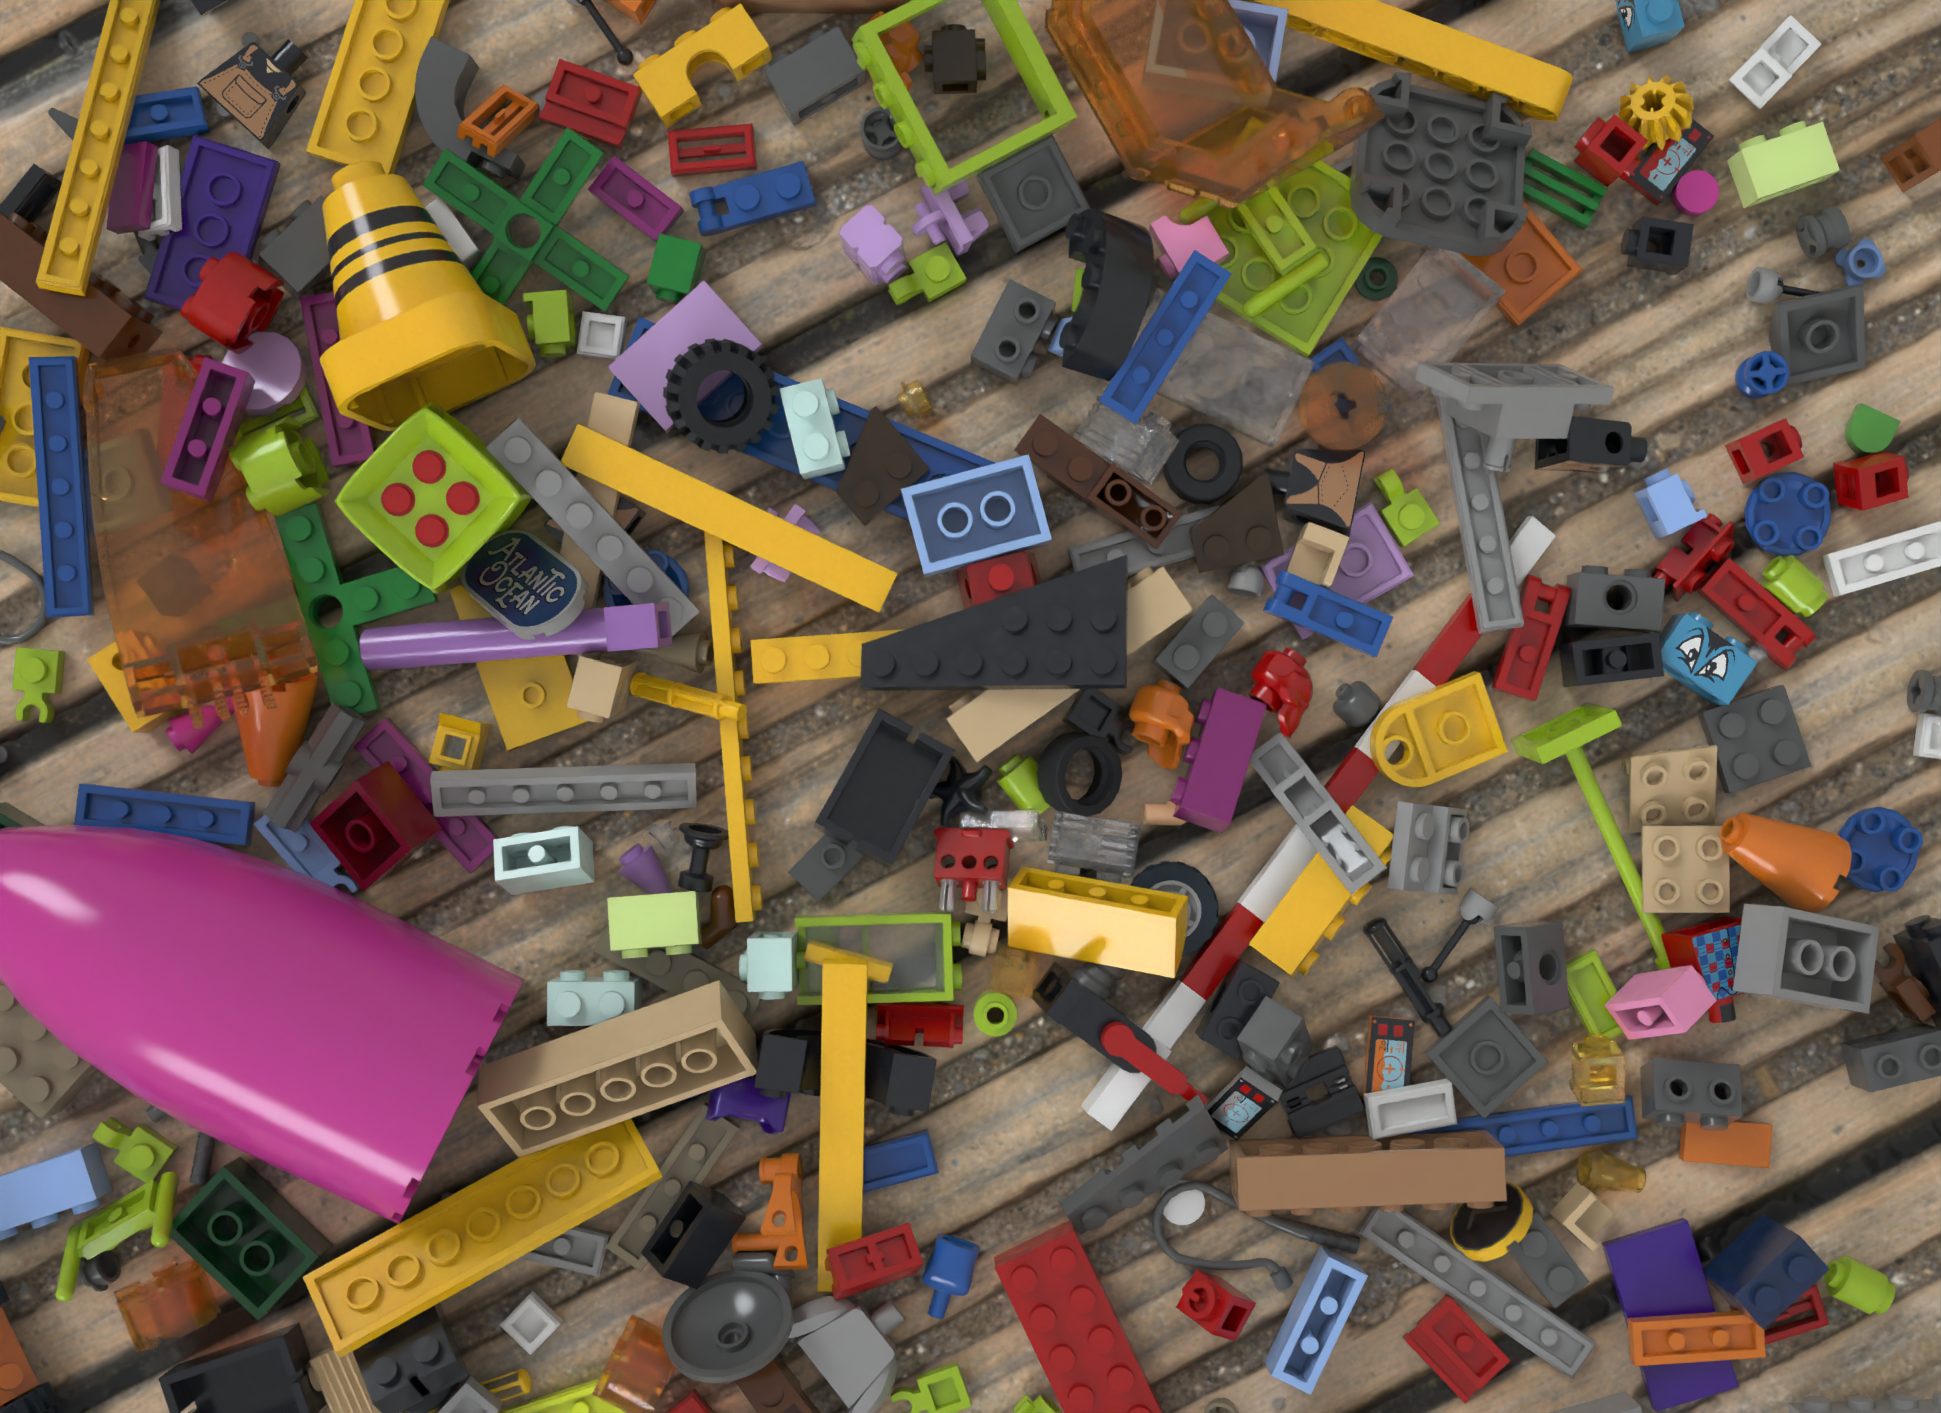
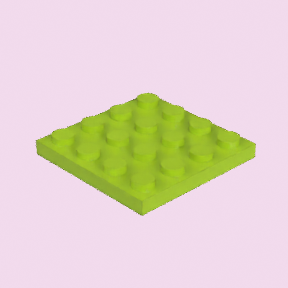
M1253 119L1210 190L1256 159L1315 242L1318 251L1326 258L1329 266L1257 316L1251 318L1244 313L1243 304L1280 279L1282 275L1274 268L1234 210L1229 198L1195 222L1208 216L1229 252L1227 259L1218 265L1232 274L1215 302L1303 356L1308 357L1383 235L1370 230L1358 219L1354 212L1350 199L1351 178Z

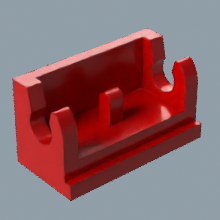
M909 1222L829 1248L826 1251L828 1256L825 1259V1269L831 1272L833 1278L832 1293L835 1301L915 1275L924 1264Z

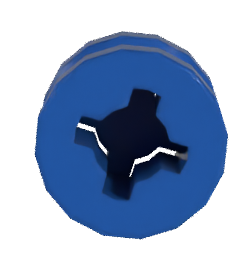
M1773 351L1757 353L1753 357L1745 359L1738 366L1735 374L1737 388L1743 395L1749 398L1760 399L1769 396L1772 393L1778 392L1786 385L1789 379V367L1787 361ZM1754 378H1759L1763 383L1761 384V382Z

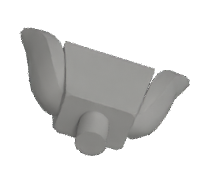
M834 1296L818 1298L794 1308L793 1326L789 1338L798 1337L797 1343L848 1407L846 1413H876L896 1381L898 1370L895 1355L897 1354L896 1346L888 1334L906 1320L900 1309L890 1299L871 1314L859 1299L852 1302L846 1298L835 1301Z

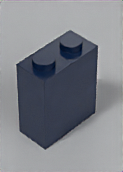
M1764 1214L1703 1268L1705 1278L1731 1306L1763 1329L1771 1324L1830 1270L1801 1236Z

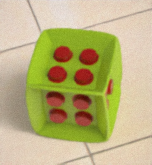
M427 402L422 409L404 421L360 466L342 488L334 502L338 504L339 508L353 525L397 566L417 582L429 588L434 594H441L447 591L451 583L461 576L463 566L489 538L510 528L533 497L486 449V444L453 416L444 412L439 404Z

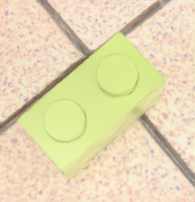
M1800 121L1779 130V137L1766 141L1765 136L1760 135L1738 145L1740 151L1728 159L1727 163L1743 208L1820 183L1840 171L1823 122L1807 127L1805 121Z
M696 891L607 898L610 951H622V959L648 957V948L665 947L666 955L691 954L692 945L702 944L699 897Z

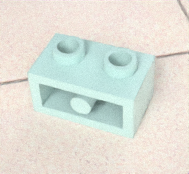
M822 378L780 388L799 471L803 479L806 480L846 470L843 457L851 456L845 431L836 432L832 415L840 414L834 388L826 390Z
M560 826L550 831L517 833L510 837L493 839L495 881L511 895L595 882L593 841L578 826Z
M755 931L747 938V950H745L744 954L740 955L739 974L740 981H747L748 992H758L759 999L773 1000L784 999L788 991H793L799 982V969L796 966L798 931Z
M585 970L560 971V977H555L547 982V1026H593L642 1008V977H629L628 970L603 971V977H586Z

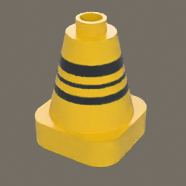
M377 161L354 163L342 168L333 175L331 183L335 191L324 200L322 209L340 341L321 355L320 363L340 414L382 431H395L411 415L422 409L427 402L437 403L443 408L444 412L450 413L518 382L534 370L536 361L518 315L483 293L404 177L396 174H385L382 164Z

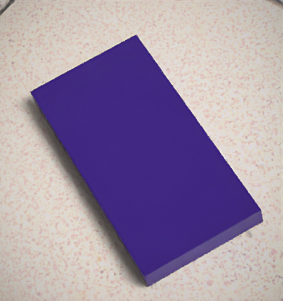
M193 135L180 178L182 230L175 232L169 229V234L162 237L145 292V300L181 311L186 300L192 294H196L203 281L199 279V274L204 264L211 257L214 256L221 260L228 253L237 251L252 261L281 164L278 161Z
M1681 1218L1602 1242L1627 1328V1318L1716 1312L1692 1232L1686 1219ZM1731 1360L1639 1366L1651 1407L1656 1412L1739 1387Z

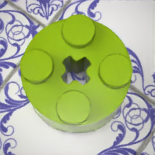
M284 417L238 439L236 445L229 448V455L233 464L238 470L242 471L249 485L246 487V495L250 504L257 511L266 509L277 517L323 498L330 491L329 489H324L322 485L330 481L323 457L311 437L305 440L302 439L296 430L303 426L293 417Z

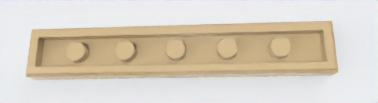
M595 392L588 428L631 447L641 402ZM577 472L576 478L615 519L621 492ZM564 532L559 555L575 566L588 584V593L585 592L583 596L586 601L583 609L595 608L603 571ZM585 653L572 654V655L581 656V655H583V654H585Z

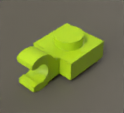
M945 241L909 261L908 267L912 274L889 284L890 289L888 292L896 306L908 301L921 292L924 293L928 302H931L966 283L967 278Z
M1393 468L1372 479L1388 503L1378 513L1400 547L1408 545L1440 524L1418 488H1413L1405 493L1403 484Z
M109 1117L106 1122L102 1121L92 1135L99 1143L119 1150L120 1152L113 1162L144 1183H148L153 1179L156 1181L179 1147L144 1123L138 1125L133 1132L113 1117Z

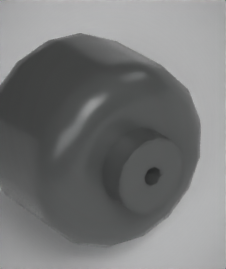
M1355 681L1351 685L1344 683L1336 690L1335 695L1338 699L1333 704V711L1348 726L1352 728L1364 726L1377 715L1380 706L1379 697L1366 683L1362 681Z

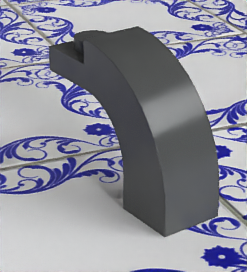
M431 36L420 59L415 81L417 110L427 134L442 153L445 149H450L475 168H478L481 162L479 168L498 179L503 180L505 175L519 180L526 165L518 154L504 148L493 158L487 154V146L483 145L480 149L472 146L473 138L468 137L463 141L456 137L459 124L465 120V98L479 67L469 54Z

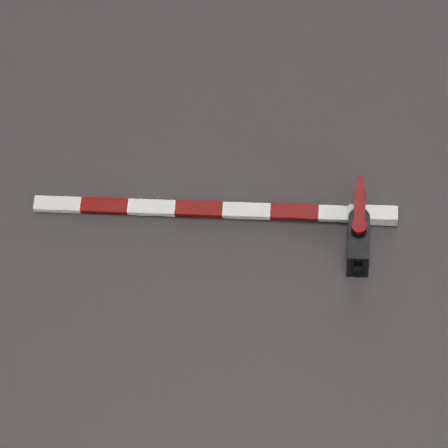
M1527 516L1509 540L1517 587L1556 537L1554 533L1533 516ZM1471 592L1325 784L1324 788L1345 814L1352 805L1354 806L1379 772L1370 753L1371 731L1378 717L1390 706L1446 683L1482 634H1478ZM1399 740L1391 741L1385 749L1387 760L1401 743ZM1297 823L1143 1028L1109 1002L1088 989L1056 962L1052 964L1029 996L1046 1015L1065 1026L1113 1062L1081 1104V1107L1087 1114L1112 1131L1151 1079L1172 1095L1178 1093L1188 1101L1199 1095L1204 1106L1207 1103V1097L1189 1084L1187 1077L1167 1062L1166 1059L1172 1052L1170 1050L1318 852L1298 827Z

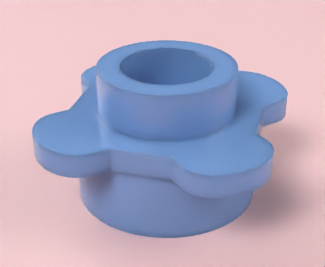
M1862 239L1856 247L1850 250L1841 249L1835 255L1836 265L1842 267L1846 275L1845 284L1847 286L1863 285L1864 281L1870 278L1879 279L1885 274L1886 266L1883 263L1882 253L1870 239ZM1858 260L1863 261L1864 266L1862 268L1857 266Z

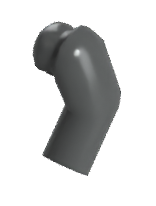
M738 1251L733 1256L732 1266L734 1271L767 1274L778 1281L787 1293L791 1291V1280L795 1278L793 1269L774 1270L773 1264L776 1256L769 1252Z

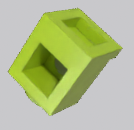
M567 290L523 293L524 303L533 310V314L527 315L528 335L530 340H535L536 345L540 348V356L545 358L562 357L566 355V350L577 349L574 298Z

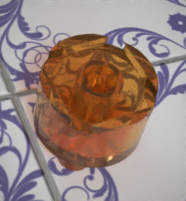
M1337 362L1319 368L1305 381L1297 398V416L1302 429L1319 445L1335 450L1355 449L1371 441L1380 432L1388 410L1386 391L1379 378L1370 369L1352 362ZM1343 393L1345 400H1352L1353 409L1346 411V418L1344 419L1340 418L1339 412H1331L1330 404L1337 402V394Z
M193 1258L179 1265L177 1262L166 1265L152 1272V1279L143 1283L136 1281L114 1292L117 1299L116 1304L136 1352L160 1346L159 1336H161V1339H167L174 1336V1339L186 1335L209 1323L217 1317L218 1313H221L205 1270Z
M632 1314L610 1355L605 1370H603L592 1395L627 1413H653L660 1399L659 1396L675 1369L668 1359L663 1346V1328Z

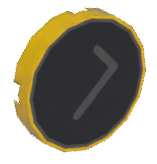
M1506 1182L1507 1201H1494V1206L1491 1208L1467 1207V1203H1461L1458 1206L1451 1220L1450 1236L1457 1249L1472 1261L1484 1262L1502 1257L1509 1252L1506 1248L1514 1240L1519 1243L1526 1236L1532 1223L1533 1206L1520 1187L1511 1182Z

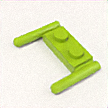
M1256 159L1179 212L1181 222L1185 225H1190L1229 198L1234 210L1274 268L1282 275L1280 279L1243 304L1244 313L1251 318L1257 316L1329 266L1326 258L1318 251L1315 242Z
M166 1172L162 1174L159 1183L153 1179L82 1220V1225H74L69 1228L55 1293L59 1301L68 1302L74 1297L82 1257L90 1260L104 1251L114 1249L121 1241L138 1231L147 1230L152 1226L151 1243L155 1247L160 1248L169 1243L179 1176L176 1173Z

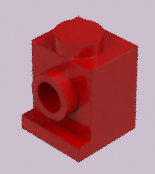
M1786 418L1725 445L1743 484L1761 478L1804 458L1801 451V436L1794 426L1789 425ZM1760 444L1768 447L1769 456L1767 458Z
M1883 451L1848 462L1838 461L1833 463L1837 504L1864 511L1909 498L1907 486L1909 471L1905 464V456Z

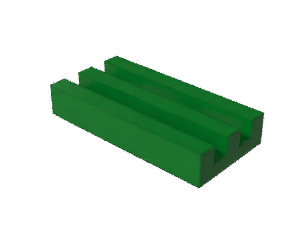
M1533 148L1525 159L1524 180L1527 177L1555 194L1585 208L1582 214L1524 183L1523 197L1582 229L1588 227L1592 220V215L1599 207V202L1604 197L1608 188ZM1532 165L1591 195V199L1532 168Z

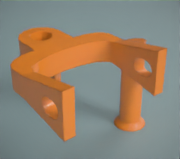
M782 1153L781 1157L776 1158L761 1157L759 1164L761 1185L773 1184V1191L760 1230L761 1233L736 1232L732 1238L733 1255L738 1251L778 1250L773 1264L774 1270L809 1269L803 1231L804 1205L801 1195L803 1163L801 1153ZM783 1214L785 1223L779 1227L775 1226V1217ZM789 1250H797V1258L791 1262L787 1261V1252Z

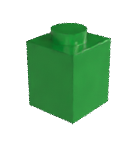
M659 233L647 280V285L652 292L657 293L656 299L677 305L698 286L706 256L701 243Z

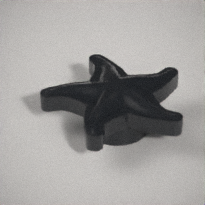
M955 756L951 757L949 761L950 772L947 780L937 783L929 799L940 798L943 800L940 820L943 827L951 828L953 819L959 813L972 812L985 815L988 812V808L980 802L982 800L981 788L993 772L989 766L983 765L978 771L967 773L960 760Z

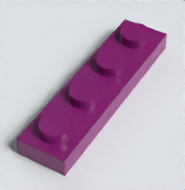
M334 291L299 298L332 466L340 468L364 463L377 449L373 427L339 413L320 363L321 355L340 341Z
M384 718L353 746L354 749L373 769L389 761L434 817L430 779L432 771L438 770L429 763L427 758L390 718ZM479 815L434 817L443 828L435 837L469 874L475 872L494 854L493 839H499V837Z

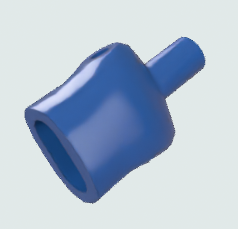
M937 1234L933 1252L927 1262L922 1278L924 1284L935 1289L928 1310L930 1316L943 1319L951 1295L964 1296L968 1294L973 1278L974 1265L980 1251L978 1245L954 1236Z

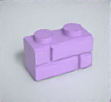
M872 204L864 206L840 228L839 235L844 253L857 267L860 266L861 272L874 286L880 285L883 281L889 285L905 271L906 266L903 263H905L906 256L903 238L890 224L886 225L885 218Z

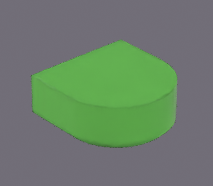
M1863 403L1855 406L1845 429L1846 441L1850 448L1859 454L1870 455L1880 452L1891 443L1900 421Z

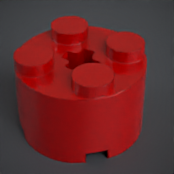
M237 251L228 253L221 260L213 256L204 264L200 271L199 279L203 281L196 294H192L186 300L180 314L188 320L191 326L235 354H241L254 344L248 337L256 329L264 332L273 320L284 296V292L277 287L285 284L284 281Z

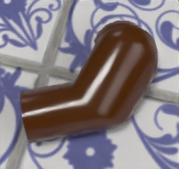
M728 885L717 886L711 894L710 921L701 928L702 944L700 945L707 950L736 928L738 924L735 921L733 889Z

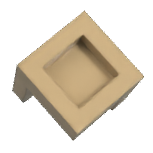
M1311 522L1306 523L1302 526L1286 572L1324 588L1331 587L1350 537Z
M1579 1182L1573 1186L1549 1213L1593 1253L1599 1245L1592 1238L1614 1215L1597 1199L1593 1192Z

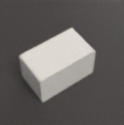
M440 197L427 205L425 208L466 268L469 270L479 263L484 253L451 206Z

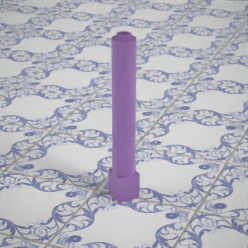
M669 602L583 609L579 616L559 633L548 637L541 633L533 635L535 639L531 640L516 636L495 617L366 628L359 638L361 658L365 667L370 671L672 646L673 643Z

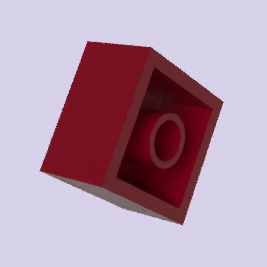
M389 761L356 779L309 823L363 891L397 870L443 829Z

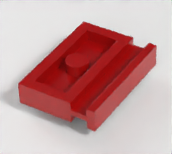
M559 59L545 97L544 108L540 111L538 117L544 123L564 130L569 127L581 136L622 150L623 140L626 132L629 131L642 95V90L640 87Z
M1448 1294L1416 1323L1417 1326L1402 1336L1411 1348L1465 1404L1477 1389L1481 1390L1511 1361Z

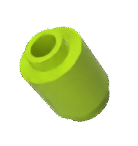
M1789 555L1785 558L1777 556L1762 571V576L1765 578L1761 586L1793 614L1798 613L1803 618L1809 617L1828 598L1829 593L1823 588L1824 582L1794 555Z
M1016 753L998 768L1002 775L996 782L1022 813L1027 811L1033 819L1050 807L1039 790L1037 778L1038 764L1030 754L1021 758Z
M994 988L986 990L978 996L974 1004V1021L981 1032L997 1037L1007 1034L1014 1027L1017 1020V1008L1014 999L1009 993L1002 989ZM993 1007L1002 1009L1004 1012L1003 1019L996 1022L990 1021L987 1017L988 1010Z
M1847 1255L1840 1257L1838 1260H1832L1828 1264L1830 1270L1824 1275L1823 1280L1826 1284L1827 1293L1830 1296L1867 1314L1873 1312L1883 1314L1889 1309L1894 1300L1896 1288L1894 1283L1888 1281L1886 1274Z

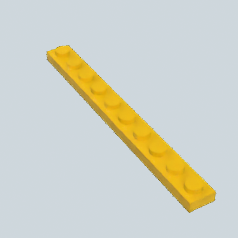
M704 531L717 693L728 695L732 698V701L740 703L739 696H746V681L744 670H737L736 653L743 652L741 628H733L732 615L733 610H739V595L737 584L730 585L729 568L736 567L735 548L733 544ZM746 714L743 721L726 718L723 721L719 720L736 923L754 921L757 918L756 911L763 910L762 886L754 885L753 868L760 867V853L758 842H751L750 825L756 824V805L754 799H747L746 782L753 781V767L751 756H744L743 739H749L750 736L748 714Z

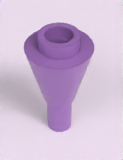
M637 843L619 858L623 865L617 872L649 895L674 893L669 887V881L651 844L643 848Z

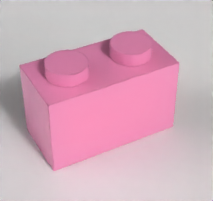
M1692 965L1635 974L1604 1006L1628 1040L1686 1033L1717 1000L1706 986L1704 978L1696 972Z

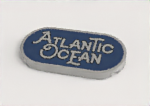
M521 529L504 531L489 538L463 566L461 573L462 585L469 595L516 636L526 640L535 639L533 635L541 633L548 637L568 627L582 612L586 603L583 596L585 592L588 593V584L575 566L535 535Z

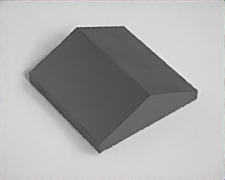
M1855 284L1775 303L1769 342L1771 350L1781 355L1787 361L1789 379L1785 386L1866 368L1863 285Z

